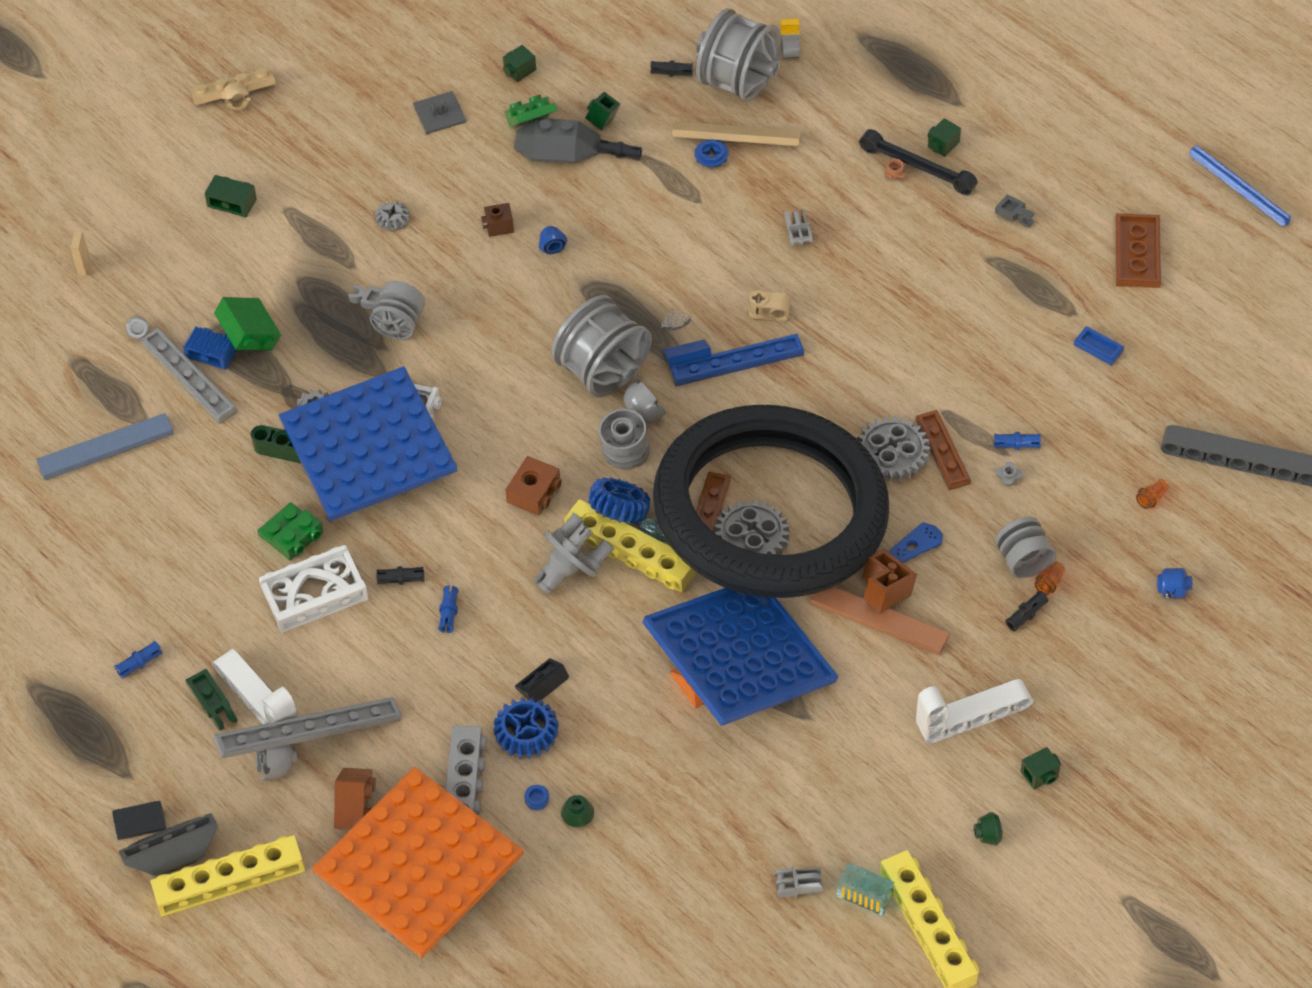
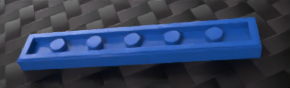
M793 334L670 365V372L675 385L680 386L804 355V349L798 334Z

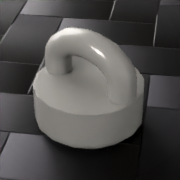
M142 316L131 317L126 324L127 333L136 339L144 337L148 332V322Z

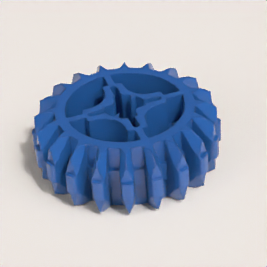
M605 477L597 479L593 483L589 492L588 503L592 509L602 514L603 517H608L619 523L625 522L629 524L631 522L635 524L645 519L650 509L651 498L642 488L636 487V484L622 481L620 478L617 480L612 477L609 479Z
M522 696L520 702L512 699L511 706L504 704L503 710H498V718L494 720V735L498 745L501 744V749L503 751L508 750L510 756L517 753L519 759L523 755H527L531 759L532 754L535 753L540 757L541 750L548 752L549 745H554L555 738L558 736V720L556 719V713L551 711L549 704L544 705L542 699L535 702L534 698L531 697L529 701H525V698ZM537 719H540L545 724L544 729L537 724ZM508 727L513 728V731L516 733L514 737L507 731Z

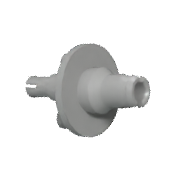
M574 512L561 528L558 527L554 533L548 530L544 534L554 546V549L550 552L548 563L541 569L533 581L539 584L538 587L547 594H551L566 576L575 574L579 569L594 578L602 566L601 563L614 550V547L603 539L591 554H585L579 547L593 532L584 525L585 521Z

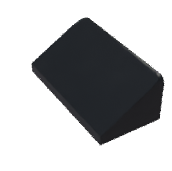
M549 658L516 684L515 688L528 701L533 697L535 702L540 699H544L569 678V675L563 664Z
M161 801L112 811L118 840L166 829Z

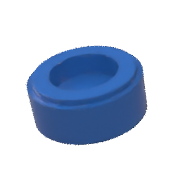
M532 785L525 791V803L530 809L541 810L548 805L549 792L544 786Z

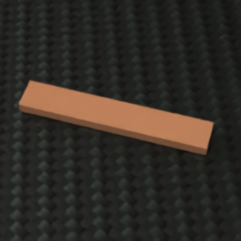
M836 587L813 593L810 598V604L937 655L941 654L949 638V632L889 608L879 612L864 601L863 598Z

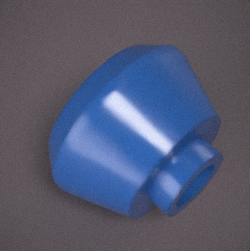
M548 226L540 233L539 249L546 254H556L565 248L568 241L567 236L559 228Z

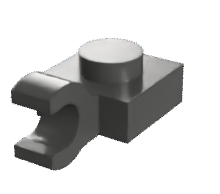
M1008 194L995 207V214L1011 222L1018 219L1027 228H1030L1034 223L1031 219L1034 213L1025 209L1024 202Z

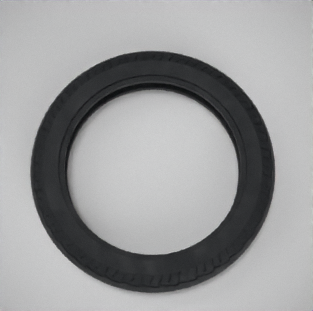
M746 405L732 409L729 408L699 420L679 435L669 446L661 459L653 486V502L658 525L666 541L682 561L713 583L739 593L758 597H800L815 594L842 583L862 569L869 557L877 551L885 535L889 520V495L885 479L876 461L862 443L844 428L826 418L787 406ZM755 446L785 448L815 459L838 477L851 499L853 517L837 537L816 549L789 555L757 553L733 545L710 530L693 507L689 487L698 472L706 464L722 454Z

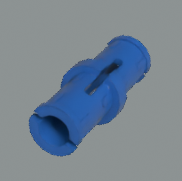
M1015 432V434H994V448H1015V450H1020V448L1041 447L1040 434H1020V432Z
M450 585L443 588V601L439 606L441 617L438 626L439 631L445 633L446 624L448 627L447 633H451L454 630V616L458 611L456 601L459 591L455 586H452L451 594L449 592Z
M153 641L137 652L135 650L132 652V656L115 665L114 668L123 679L136 669L144 668L147 662L163 654L158 643Z

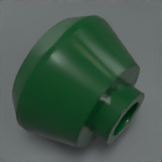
M574 795L569 797L563 804L561 817L569 826L583 827L593 819L594 807L585 797Z
M989 812L978 818L977 824H974L975 838H980L981 843L997 846L1002 841V827L999 816Z

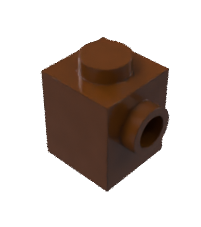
M509 203L484 207L485 216H481L483 229H487L489 237L514 233L513 217Z

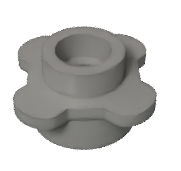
M1006 462L1004 467L997 468L995 471L1001 483L1007 486L1014 485L1018 479L1023 477V472L1018 470L1013 462Z

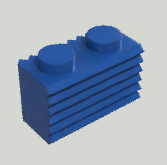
M197 326L193 329L183 346L185 355L188 358L227 370L229 363H231L235 353H237L227 334L214 333L209 328H198Z

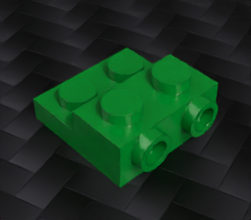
M541 95L528 98L529 103L522 105L521 101L510 104V109L504 112L509 127L558 111L556 104H550L548 96L541 98Z
M290 502L257 531L262 539L291 561L295 556L302 554L310 543L320 538L323 533L322 522L306 509L302 511Z

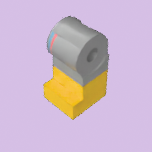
M799 18L780 19L783 58L800 57Z

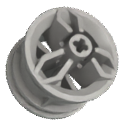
M730 8L723 9L715 17L708 31L702 32L698 39L696 58H698L696 77L698 82L703 85L709 84L728 90L734 95L740 96L743 101H753L768 84V79H773L778 73L780 67V52H778L780 31L778 27L774 25L767 26L766 24L744 18V16L736 14Z
M599 295L583 303L565 319L564 324L554 339L551 356L555 363L563 366L568 371H572L580 378L593 396L604 397L610 395L617 388L626 385L638 374L641 365L649 353L652 335L647 328L626 317L611 297Z

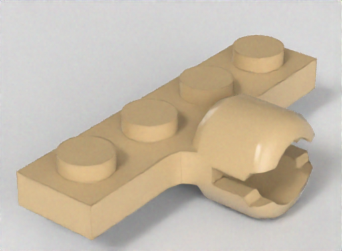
M260 68L255 72L241 73L235 77L218 79L209 84H199L194 88H190V93L195 105L224 99L229 108L241 110L250 102V91L275 85L276 83L270 68Z

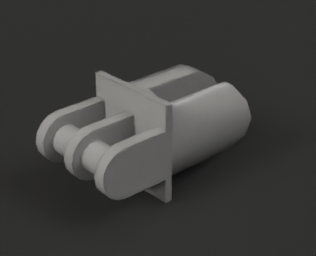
M801 209V221L798 211H792L793 225L789 211L785 212L784 218L791 247L798 243L800 245H803L805 242L812 244L813 238L810 222L807 221L805 210Z
M792 865L791 869H781L774 872L775 877L778 879L776 881V887L779 888L777 891L778 897L795 896V899H797L799 894L824 891L823 884H821L820 867L795 870L794 865Z

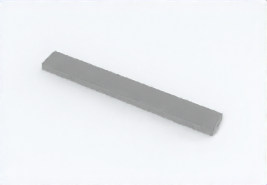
M390 697L215 734L213 741L221 759L400 721L402 714L394 698Z

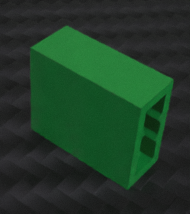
M222 297L214 312L235 350L272 351L281 336V333L259 298Z

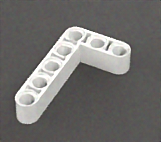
M234 649L229 650L212 662L219 676L262 724L297 717L295 704L289 692L283 686L272 692Z
M1021 679L1004 683L950 704L945 703L938 687L931 686L921 691L918 695L916 724L926 743H935L1027 709L1033 703V698Z

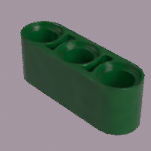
M259 425L252 429L250 435L256 453L301 464L285 430L265 425Z

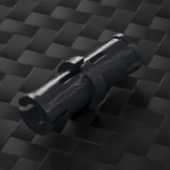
M670 60V62L651 61L650 74H666L669 77L674 75L692 77L693 63H675L674 60Z
M600 139L598 153L614 155L620 159L624 157L639 161L642 155V147L627 145L622 141L617 143Z
M398 566L397 569H377V584L398 583L403 585L404 582H424V567L403 568V566Z
M1038 591L1026 603L1022 602L1018 606L1019 609L1005 620L1008 628L1015 632L1028 619L1032 620L1036 616L1035 613L1049 602L1048 597L1042 591Z

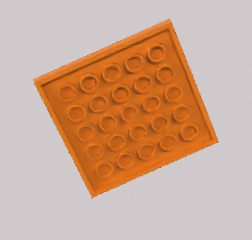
M414 766L312 867L313 873L422 959L520 859L524 852L521 847Z

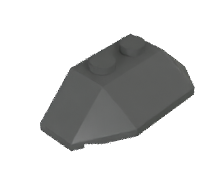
M535 118L516 131L514 150L535 162L575 164L590 156L598 155V145L601 138L599 134L579 120Z
M212 813L204 815V817H196L140 839L127 848L119 850V854L125 866L154 876L169 874L177 867L193 864L197 859L202 858L218 825Z

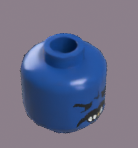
M1166 568L1157 576L1158 593H1162L1164 598H1185L1188 590H1192V576H1188L1184 568Z

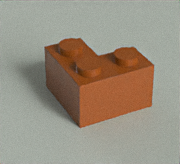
M881 549L872 554L865 565L862 579L868 584L863 600L877 611L882 612L911 596L917 574L886 550Z
M343 768L336 778L334 828L352 829L371 810V808H368V799H371L372 792H375L376 777H372V769Z

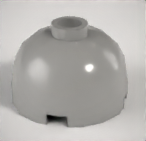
M639 379L626 389L624 394L626 408L639 413L646 424L656 422L667 413L662 405L659 406L657 404L656 397Z
M289 744L257 751V772L262 770L263 773L259 778L261 780H275L285 776L291 769L292 763L296 762V749L292 748V745Z

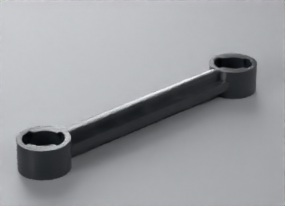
M873 129L866 130L859 139V145L864 151L871 154L879 151L899 159L906 164L952 183L955 190L960 194L970 195L978 184L977 178L971 172L963 170L957 173L884 141L882 135Z

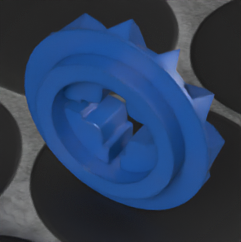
M718 140L703 141L695 149L696 161L701 163L703 167L710 166L713 168L716 165L721 167L723 162H727V157L729 156L727 146ZM710 150H713V158L709 156Z

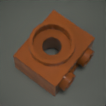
M526 456L505 489L507 503L539 516L543 509L548 508L554 491L557 492L561 487L560 469Z

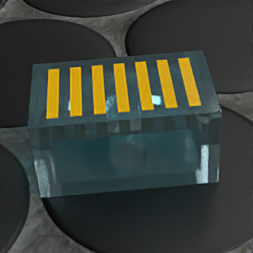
M848 862L838 881L837 897L883 916L893 897L894 882Z

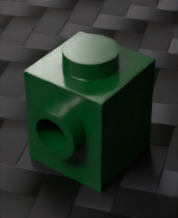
M520 45L503 56V71L516 82L536 71V57L524 45Z
M603 92L587 106L589 111L585 119L602 131L613 121L621 103L606 92Z
M945 118L929 130L927 135L928 147L933 152L945 157L960 142L961 128Z
M1045 747L1022 759L1020 772L1033 790L1044 784L1050 785L1057 780L1061 762L1055 753L1052 754L1048 747Z

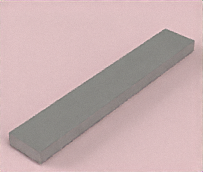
M159 328L140 339L141 344L219 424L237 413V408Z

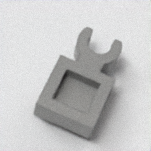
M354 285L353 290L356 295L349 294V301L352 303L361 302L362 308L373 310L381 288L369 286L367 290H363L361 286Z

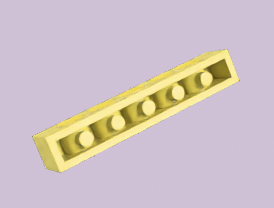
M580 499L564 518L565 524L573 512L585 521L584 525L593 532L585 540L588 546L596 548L603 539L614 547V550L608 555L610 558H617L629 568L637 569L650 579H656L664 583L669 589H675L682 593L697 573L683 562L667 544L624 522L619 523L616 520L603 517L602 514L592 509L590 504Z
M295 835L280 837L276 841L267 844H257L253 848L242 852H232L223 858L210 859L204 864L194 867L188 866L172 874H162L150 881L161 917L305 872ZM273 857H280L278 860H271ZM251 864H256L253 868H247ZM226 872H232L230 875L223 876ZM203 879H208L205 883H199ZM178 887H184L180 891H175Z
M908 850L881 861L880 874L945 988H969L976 985L979 974L978 965L974 959L970 960L967 955L966 944L963 939H958L955 934L954 923L950 918H946L943 913L942 902L938 897L935 898L931 892L932 886L927 877L923 878L920 873L921 868L918 860L915 857L912 858ZM907 878L911 879L912 882L906 883L902 880ZM915 899H922L924 902H923V903H917V902H915L914 900H915ZM927 919H932V920H934V921H936V922L933 923V924H930V923H927L925 920H927ZM938 940H945V941H947L948 943H947V944H939L937 941H938ZM955 960L958 961L960 964L952 965L949 963V961Z

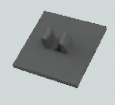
M453 91L413 103L426 134L466 122Z

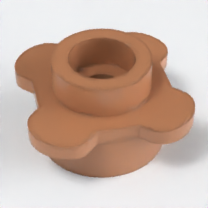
M891 159L884 164L886 169L885 177L887 179H903L906 176L904 172L905 163L901 160Z

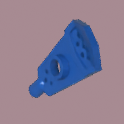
M922 522L891 548L890 554L904 563L932 548L934 549L942 545L943 533L936 526ZM914 545L916 549L909 550L908 546Z

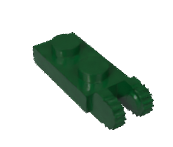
M207 669L185 680L187 686L219 731L225 728L223 721L217 715L218 713L225 711L227 718L232 724L237 722L229 701Z

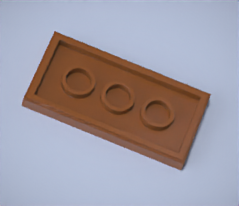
M1116 213V286L1160 288V215Z

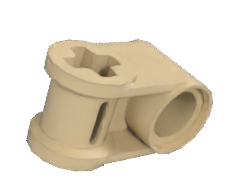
M760 290L750 293L748 298L750 303L748 315L752 319L783 322L789 318L791 299L786 293L763 292Z

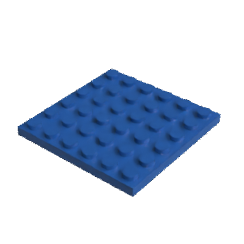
M405 366L279 414V419L329 521L341 518L458 471L455 461Z
M723 588L644 616L642 622L721 726L833 684L838 679L836 672L777 598L752 596Z

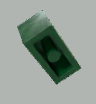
M214 175L204 193L207 207L246 218L257 200L254 185Z

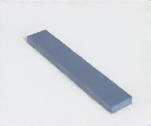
M164 413L37 458V462L44 480L173 435L174 433L167 415Z

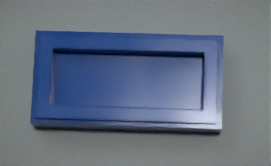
M1087 326L1074 340V346L1111 366L1124 351V346Z
M705 339L662 350L663 357L668 365L711 355L710 346Z

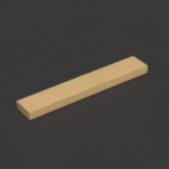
M675 121L672 136L799 146L801 131Z

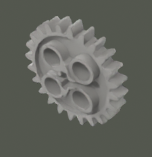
M884 416L883 422L876 418L875 425L868 422L867 429L862 428L861 435L857 436L858 441L862 443L876 461L883 477H889L890 482H892L893 477H897L899 482H901L902 476L910 479L911 472L918 475V470L924 469L930 454L929 439H926V432H921L920 425L913 427V420L908 424L905 423V417L897 421L896 416H893L892 420L889 421L887 416Z
M746 499L745 505L736 501V508L728 505V512L721 511V517H717V524L714 526V533L740 548L757 553L782 555L783 548H787V541H789L787 518L782 517L781 510L775 512V505L768 508L767 501H764L762 505H758L757 499H755L753 504H750L749 500Z

